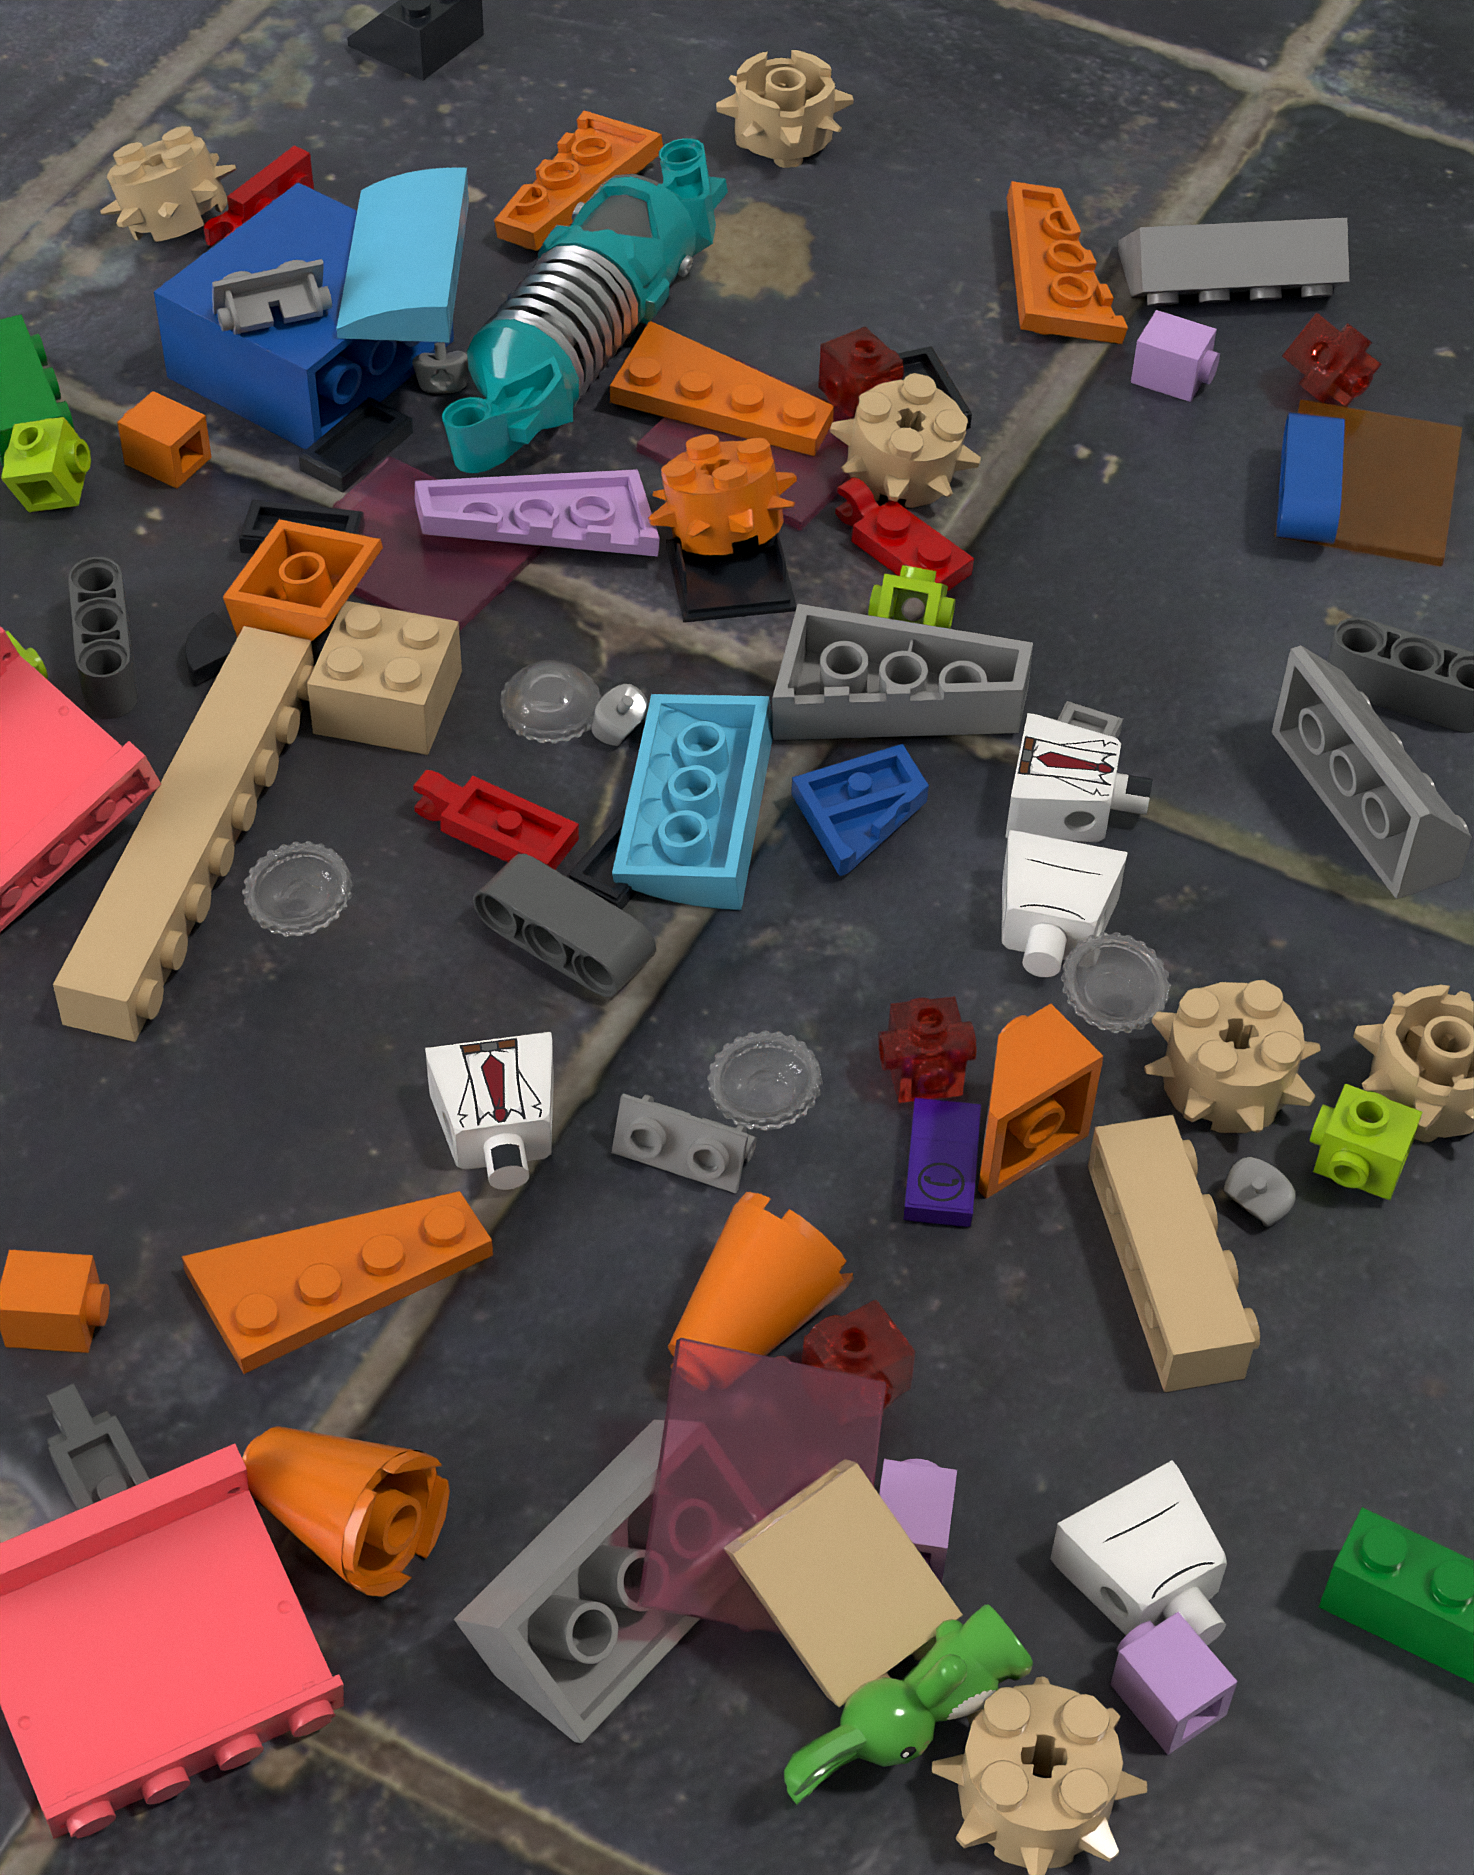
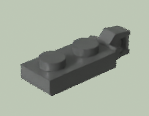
M74 1383L47 1395V1399L53 1409L52 1415L61 1433L47 1439L48 1450L52 1462L77 1510L150 1480L116 1415L111 1417L108 1411L91 1417Z

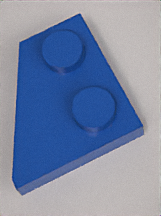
M900 744L792 777L791 794L838 875L842 876L853 870L927 802L929 785L905 746Z

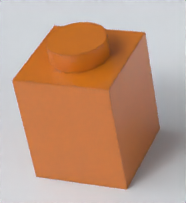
M154 391L148 394L134 408L129 409L117 422L124 464L176 489L212 458L206 415Z
M9 1250L0 1283V1332L5 1347L89 1353L95 1326H104L106 1324L110 1306L108 1284H100L93 1255Z

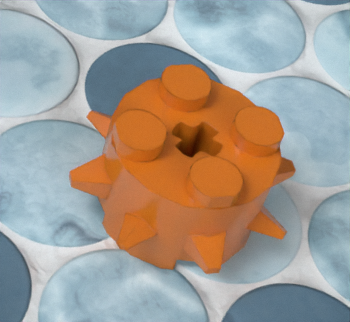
M704 434L689 439L686 442L687 451L679 454L662 467L661 476L664 489L653 491L652 496L664 499L666 503L652 513L648 520L652 526L671 527L673 538H680L682 549L686 552L700 555L732 554V543L744 541L756 535L758 536L759 545L766 543L780 531L783 525L782 509L791 508L795 505V502L780 498V495L797 482V476L794 473L776 472L770 443L765 438L720 442L717 436Z

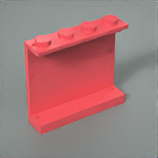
M0 627L1 932L162 785L146 755L130 741L122 747L19 655L2 627Z
M235 1443L0 1543V1706L53 1839L70 1833L71 1837L76 1836L77 1838L94 1834L110 1825L116 1819L114 1811L143 1798L147 1804H156L168 1800L184 1791L190 1785L189 1777L217 1764L222 1771L244 1765L263 1752L262 1743L291 1731L294 1737L313 1733L329 1724L331 1718L336 1716L334 1710L344 1706V1684L339 1674L332 1677L249 1492L247 1468Z

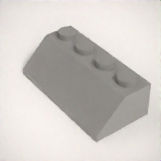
M1347 218L1140 227L1118 240V253L1131 298L1147 297L1148 306L1178 304L1179 295L1198 294L1199 303L1230 301V293L1250 292V301L1275 300L1282 298L1281 290L1301 289V298H1322L1333 296V288L1350 282Z
M1301 645L1291 648L1272 734L1396 899L1460 878L1472 839L1465 821L1452 812L1436 791L1432 779L1426 773L1420 771L1404 750L1400 738L1394 732L1388 730L1372 709L1368 697L1356 689L1342 670Z
M654 1419L454 1618V1621L500 1681L570 1739L582 1744L742 1575L724 1550V1547L766 1516L702 1423Z

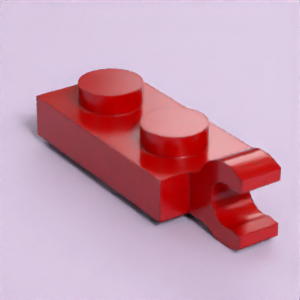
M294 145L227 196L228 210L217 217L211 218L204 225L206 244L212 246L218 240L227 237L299 182L314 190L310 152Z
M855 477L837 487V493L847 501L835 509V514L842 522L853 526L851 541L896 575L900 576L902 565L936 571L935 583L947 585V592L972 575L974 558L896 501L889 500L882 506H879L869 487L862 480Z
M426 770L413 785V790L423 795L414 806V811L418 815L430 821H440L441 832L506 862H509L517 854H527L556 870L579 840L578 823L475 776H472L465 786L461 787L449 781L438 772Z

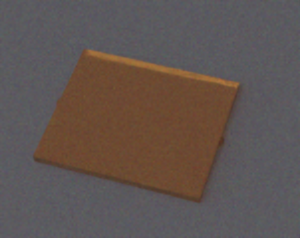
M1300 399L1298 413L1345 419L1342 497L1339 524L1334 544L1297 539L1290 540L1442 567L1445 558L1462 427Z

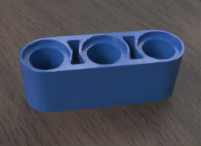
M1288 412L1281 451L1277 537L1334 544L1341 510L1345 419Z

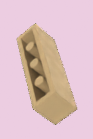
M1173 1115L1095 1127L1088 1169L1164 1392L1245 1379L1252 1352L1258 1349L1260 1345L1259 1326L1254 1311L1250 1307L1243 1308L1237 1292L1239 1277L1235 1258L1230 1250L1222 1251L1216 1234L1218 1218L1214 1201L1209 1194L1202 1195L1196 1180L1198 1173L1197 1157L1192 1142L1189 1139L1182 1140Z

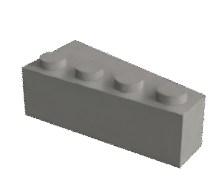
M797 604L772 697L773 740L1019 733L1029 687L1033 643Z

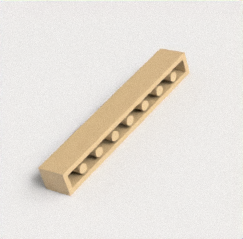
M246 626L242 628L161 781L162 785L157 788L53 983L63 1025L136 1042L147 1018L154 1019L158 1014L163 1000V986L171 970H178L182 966L187 952L188 936L195 922L202 923L206 918L211 903V891L218 877H224L229 872L234 857V845L241 831H248L251 828L256 815L257 799L264 786L270 787L273 784L278 771L279 755L285 743L292 744L297 736L300 714L306 702L309 701L307 682L315 667L311 640Z

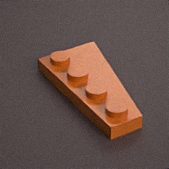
M584 110L576 119L578 129L574 133L566 132L558 141L557 155L552 160L544 159L535 169L537 179L534 183L522 185L494 219L497 238L520 245L526 249L539 250L556 225L569 226L572 224V214L576 205L579 202L586 203L602 183L615 175L636 174L657 158L660 149L663 147L662 134Z
M1011 181L1006 199L1020 330L1033 331L1042 335L1055 334L1123 344L1128 326L1123 316H1115L1111 308L1114 297L1108 285L1100 284L1094 272L1097 262L1091 250H1086L1079 241L1081 229L1060 188Z
M652 321L648 322L610 384V403L746 439L765 438L770 445L811 456L816 455L833 422L834 405Z
M457 1191L181 1257L188 1279L243 1374H246L493 1256L492 1239L462 1193Z

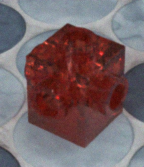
M1318 313L1313 316L1282 355L1284 359L1305 375L1298 384L1322 403L1331 396L1346 407L1355 397L1360 396L1367 390L1373 380L1374 373L1382 365L1366 352L1373 343L1349 323L1340 331Z
M862 327L821 344L818 388L833 405L838 406L851 419L855 418L856 409L860 402L858 396L871 390L878 384L902 380L904 376L903 360L867 327Z
M955 996L935 999L915 998L908 1002L891 1003L888 1031H879L878 1050L881 1066L884 1071H891L898 1103L913 1102L915 1098L939 1099L963 1095L967 1061L976 1059L977 1048L972 1022L961 1021Z
M875 1299L844 1316L832 1315L823 1319L812 1328L808 1335L804 1336L802 1368L798 1371V1377L802 1389L810 1402L817 1408L825 1406L838 1426L841 1427L859 1416L871 1418L880 1414L893 1403L897 1396L911 1389L916 1351Z

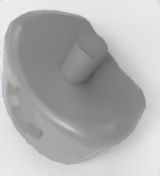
M437 342L434 344L435 354L421 353L413 358L412 365L419 387L426 393H455L467 386L469 375L467 353L463 351L446 353L445 343Z
M632 684L618 685L608 691L595 708L591 726L593 735L603 743L619 746L640 723L646 720L649 703L642 691Z
M1253 1157L1242 1158L1232 1166L1226 1177L1223 1191L1227 1198L1234 1200L1243 1209L1259 1219L1264 1227H1270L1281 1221L1294 1205L1295 1190L1292 1184L1277 1168L1265 1161Z

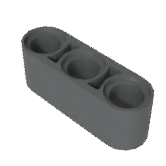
M90 557L76 563L70 570L68 577L75 661L87 711L93 716L102 719H114L132 711L138 699L130 615L120 566L112 559Z
M1347 618L1339 622L1335 627L1327 662L1342 670L1356 689L1368 697L1371 704L1454 731L1474 732V652L1365 618Z
M517 854L473 896L476 912L493 931L603 997L614 996L656 952L655 940L640 921L527 854Z

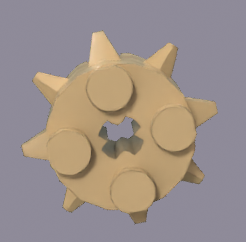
M791 50V59L775 58L767 60L768 51L761 52L747 59L737 70V76L730 75L729 80L736 86V93L717 102L716 109L719 113L735 118L736 145L749 149L755 154L773 159L774 163L780 167H797L802 164L803 157H809L824 149L832 140L833 131L840 132L842 130V127L833 120L834 113L852 105L854 101L853 95L835 89V83L831 78V67L815 55Z
M181 126L165 133L161 141L145 147L139 142L127 144L114 152L113 157L116 164L107 175L116 200L104 207L100 212L101 215L120 214L116 222L118 227L128 226L133 238L138 241L143 236V233L151 232L155 242L182 236L202 227L204 223L200 215L209 211L212 207H215V210L218 212H222L226 208L228 203L227 195L220 180L235 171L236 165L216 166L219 160L218 154H209L202 138L194 136L191 127Z
M913 373L906 376L904 380L881 383L871 390L858 396L860 402L856 409L855 418L832 422L830 433L848 445V459L841 467L842 471L849 473L851 478L855 477L862 480L869 487L874 499L877 501L881 493L886 495L888 500L896 502L899 499H906L905 507L914 508L932 504L943 495L950 497L953 494L950 483L955 472L977 468L981 460L980 456L963 445L968 423L967 417L952 398L936 388L932 378L921 374Z
M1255 980L1249 984L1220 982L1203 988L1190 989L1180 1000L1177 1013L1156 1012L1153 1016L1152 1023L1168 1042L1165 1057L1144 1066L1145 1073L1163 1076L1164 1090L1174 1107L1180 1113H1184L1183 1118L1191 1122L1200 1118L1212 1121L1211 1130L1219 1133H1248L1251 1131L1259 1133L1263 1131L1264 1127L1269 1126L1275 1120L1276 1113L1286 1104L1310 1106L1315 1100V1094L1298 1075L1301 1060L1321 1051L1320 1045L1304 1041L1303 1025L1291 1006L1283 1001V993L1280 988L1265 980Z
M1441 984L1416 988L1405 995L1401 992H1396L1392 995L1394 1004L1384 1024L1357 1026L1353 1036L1374 1055L1369 1078L1362 1083L1363 1089L1379 1093L1389 1100L1422 1111L1423 1113L1414 1139L1422 1142H1431L1438 1137L1446 1138L1470 1134L1474 1131V1001L1471 1000L1469 993L1463 991L1458 992L1456 995L1448 994L1450 986Z
M1043 1676L1037 1677L1032 1685L998 1689L985 1700L984 1708L967 1716L971 1729L965 1753L932 1761V1773L959 1784L962 1817L965 1820L956 1836V1840L961 1846L967 1848L988 1842L995 1848V1856L1004 1862L1027 1868L1029 1875H1045L1047 1868L1064 1867L1073 1862L1074 1855L1082 1851H1086L1108 1862L1113 1860L1119 1853L1108 1825L1114 1800L1147 1793V1781L1122 1771L1123 1760L1118 1735L1114 1730L1120 1720V1715L1113 1708L1106 1709L1094 1696L1079 1694L1073 1690L1051 1685L1048 1678ZM1033 1774H1039L1045 1776L1046 1778H1040L1034 1776Z

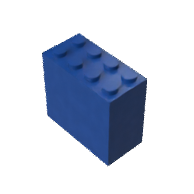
M299 182L154 291L167 378L304 450L310 447L368 397L379 402L384 400L415 374L412 365L413 358L421 353L435 354L434 344L437 342L337 338L336 329L357 211ZM292 260H303L305 262L323 260L322 287H328L332 300V308L323 310V316L284 324L278 305L269 307L274 320L272 327L234 335L232 330L222 332L218 316L213 313L212 282L222 280L234 272L247 271L253 274L277 269L281 264ZM453 321L450 335V343L444 342L445 348L454 341Z

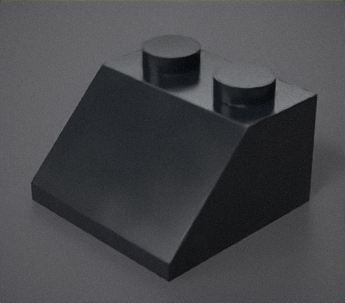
M398 0L347 38L348 46L424 81L484 35L482 0Z

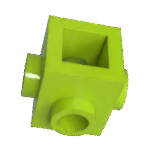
M64 417L14 424L9 447L4 454V468L1 479L28 512L79 506L85 475L91 466V451L87 443L78 436Z
M902 565L900 576L884 574L882 586L874 585L868 615L951 629L955 599L946 597L947 585L935 583L936 571ZM913 598L920 599L925 606L924 615L916 621L909 620L904 614L906 602Z
M1345 1084L1336 1107L1332 1108L1323 1104L1314 1124L1309 1142L1319 1145L1320 1150L1313 1172L1331 1178L1342 1186L1358 1188L1391 1200L1409 1155L1423 1112L1389 1100L1379 1093L1367 1092Z

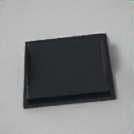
M779 533L759 545L757 535L744 541L732 543L733 553L727 555H700L686 552L682 549L680 538L666 539V547L683 623L796 611L797 606Z

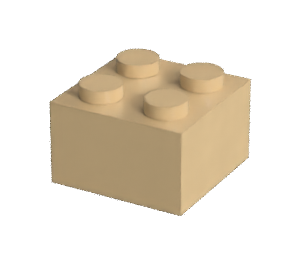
M346 601L337 615L307 682L313 734L428 755L462 673L459 621Z

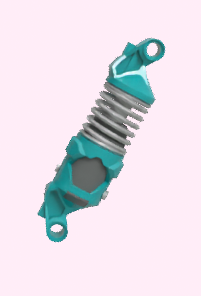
M682 138L671 141L660 149L658 154L663 175L662 184L637 174L615 175L602 183L586 203L579 202L572 214V224L570 226L556 225L538 252V261L535 267L528 271L525 279L520 281L516 290L508 295L506 302L499 306L496 314L489 317L488 322L474 335L467 349L468 370L476 388L486 399L479 397L459 399L446 407L442 414L455 466L460 471L466 473L487 471L506 461L524 444H529L533 437L542 429L558 427L573 422V408L580 397L586 393L590 384L595 382L598 374L605 369L608 361L615 356L617 350L623 346L626 339L631 336L640 323L648 324V322L654 320L669 296V286L678 275L684 277L688 274L693 263L692 257L713 244L716 228L714 209L728 193L725 178L709 176L704 145L699 140Z

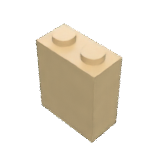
M847 1459L838 1463L724 1547L726 1553L821 1690L838 1707L845 1704L848 1697L864 1683L882 1677L890 1678L887 1671L910 1654L915 1660L922 1659L936 1643V1628L943 1621L949 1619L957 1620L963 1615L858 1463Z

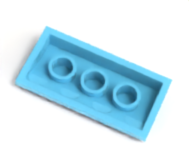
M436 168L408 172L379 181L361 190L336 329L337 338L450 343L469 206L467 168Z
M651 694L612 871L615 883H626L628 886H632V890L677 903L716 909L742 910L773 740V718L769 696Z

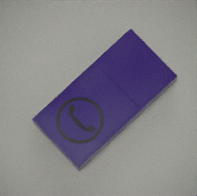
M915 1098L903 1220L971 1227L981 1104Z

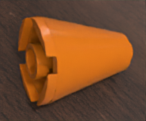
M746 1192L733 1206L668 1345L670 1353L675 1358L671 1364L672 1370L685 1383L700 1392H705L708 1386L718 1390L726 1389L839 1297L854 1279L853 1273H839L847 1261L842 1253L819 1230L790 1209L781 1219L764 1210L771 1198L759 1193Z
M276 1426L254 1438L247 1446L242 1457L247 1468L248 1488L251 1496L350 1586L366 1595L383 1597L402 1588L412 1578L402 1573L403 1569L415 1554L427 1559L437 1542L446 1519L450 1494L449 1483L447 1479L438 1476L436 1467L442 1466L437 1458L419 1450Z

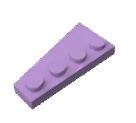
M638 469L415 481L414 499L422 534L658 557L660 538L656 526H652L648 520L652 513Z

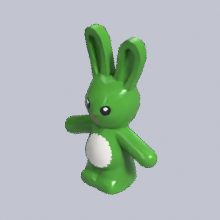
M989 1604L983 1605L964 1625L954 1619L943 1621L936 1628V1643L903 1680L882 1677L864 1683L848 1697L840 1718L839 1727L818 1737L793 1753L784 1769L787 1793L798 1805L839 1767L857 1758L883 1767L906 1764L922 1755L933 1740L935 1722L965 1717L984 1708L985 1700L998 1690L999 1683L1008 1679L1019 1681L1030 1673L1033 1666L1030 1655L999 1614Z

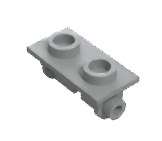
M292 260L281 264L277 269L253 274L247 271H239L227 275L222 280L212 282L213 313L218 316L222 332L232 330L234 335L272 327L274 320L269 307L278 305L284 324L323 316V310L332 308L329 289L327 286L322 287L323 260L310 262Z
M623 1094L620 1099L611 1153L737 1193L744 1161L749 1162L756 1147L757 1137L747 1134L745 1126L738 1125L734 1128L706 1118L701 1119L691 1116L690 1113L656 1103L654 1098L649 1095H644L642 1099Z

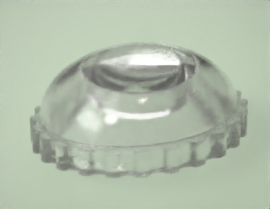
M545 660L522 668L512 676L509 682L505 683V690L501 691L502 700H500L503 719L508 722L510 729L516 730V734L524 735L528 740H538L540 743H545L546 741L558 743V741L562 740L565 742L570 741L573 737H581L583 732L591 730L595 708L601 699L599 687L594 685L593 678L588 677L578 667L563 661Z
M295 841L291 845H280L277 850H270L265 857L259 858L256 861V866L249 869L250 875L244 879L246 887L242 890V894L246 898L244 904L253 920L258 922L261 928H268L272 934L279 933L286 937L305 936L321 931L339 917L341 912L347 908V900L352 897L350 889L353 887V883L350 879L352 876L346 863L340 855L337 856L334 849H326L324 844L321 843L314 845L311 841H306L305 843Z
M1101 932L1099 936L1090 935L1086 941H1079L1075 949H1072L1068 954L1067 960L1062 967L1064 970L1061 976V981L1064 983L1062 991L1068 996V1004L1073 1006L1075 1013L1086 1020V1023L1094 1025L1100 1030H1108L1113 1033H1118L1119 1031L1131 1033L1133 1029L1142 1030L1147 1023L1152 1024V1018L1156 1012H1163L1165 1009L1164 1005L1170 997L1168 991L1171 988V984L1167 981L1169 972L1163 968V960L1156 957V951L1147 948L1145 942L1141 940L1136 941L1131 935L1122 936L1119 932H1114L1111 935Z
M763 1030L758 1034L750 1032L745 1037H736L733 1043H727L723 1046L724 1050L722 1052L716 1053L715 1062L709 1066L711 1073L707 1076L710 1085L708 1090L717 1110H722L723 1116L726 1119H732L736 1125H742L751 1130L766 1131L780 1129L806 1116L809 1108L815 1106V1098L821 1095L819 1086L823 1084L819 1062L816 1060L814 1052L807 1049L805 1042L796 1041L793 1035L785 1036L780 1031L769 1033L767 1030Z

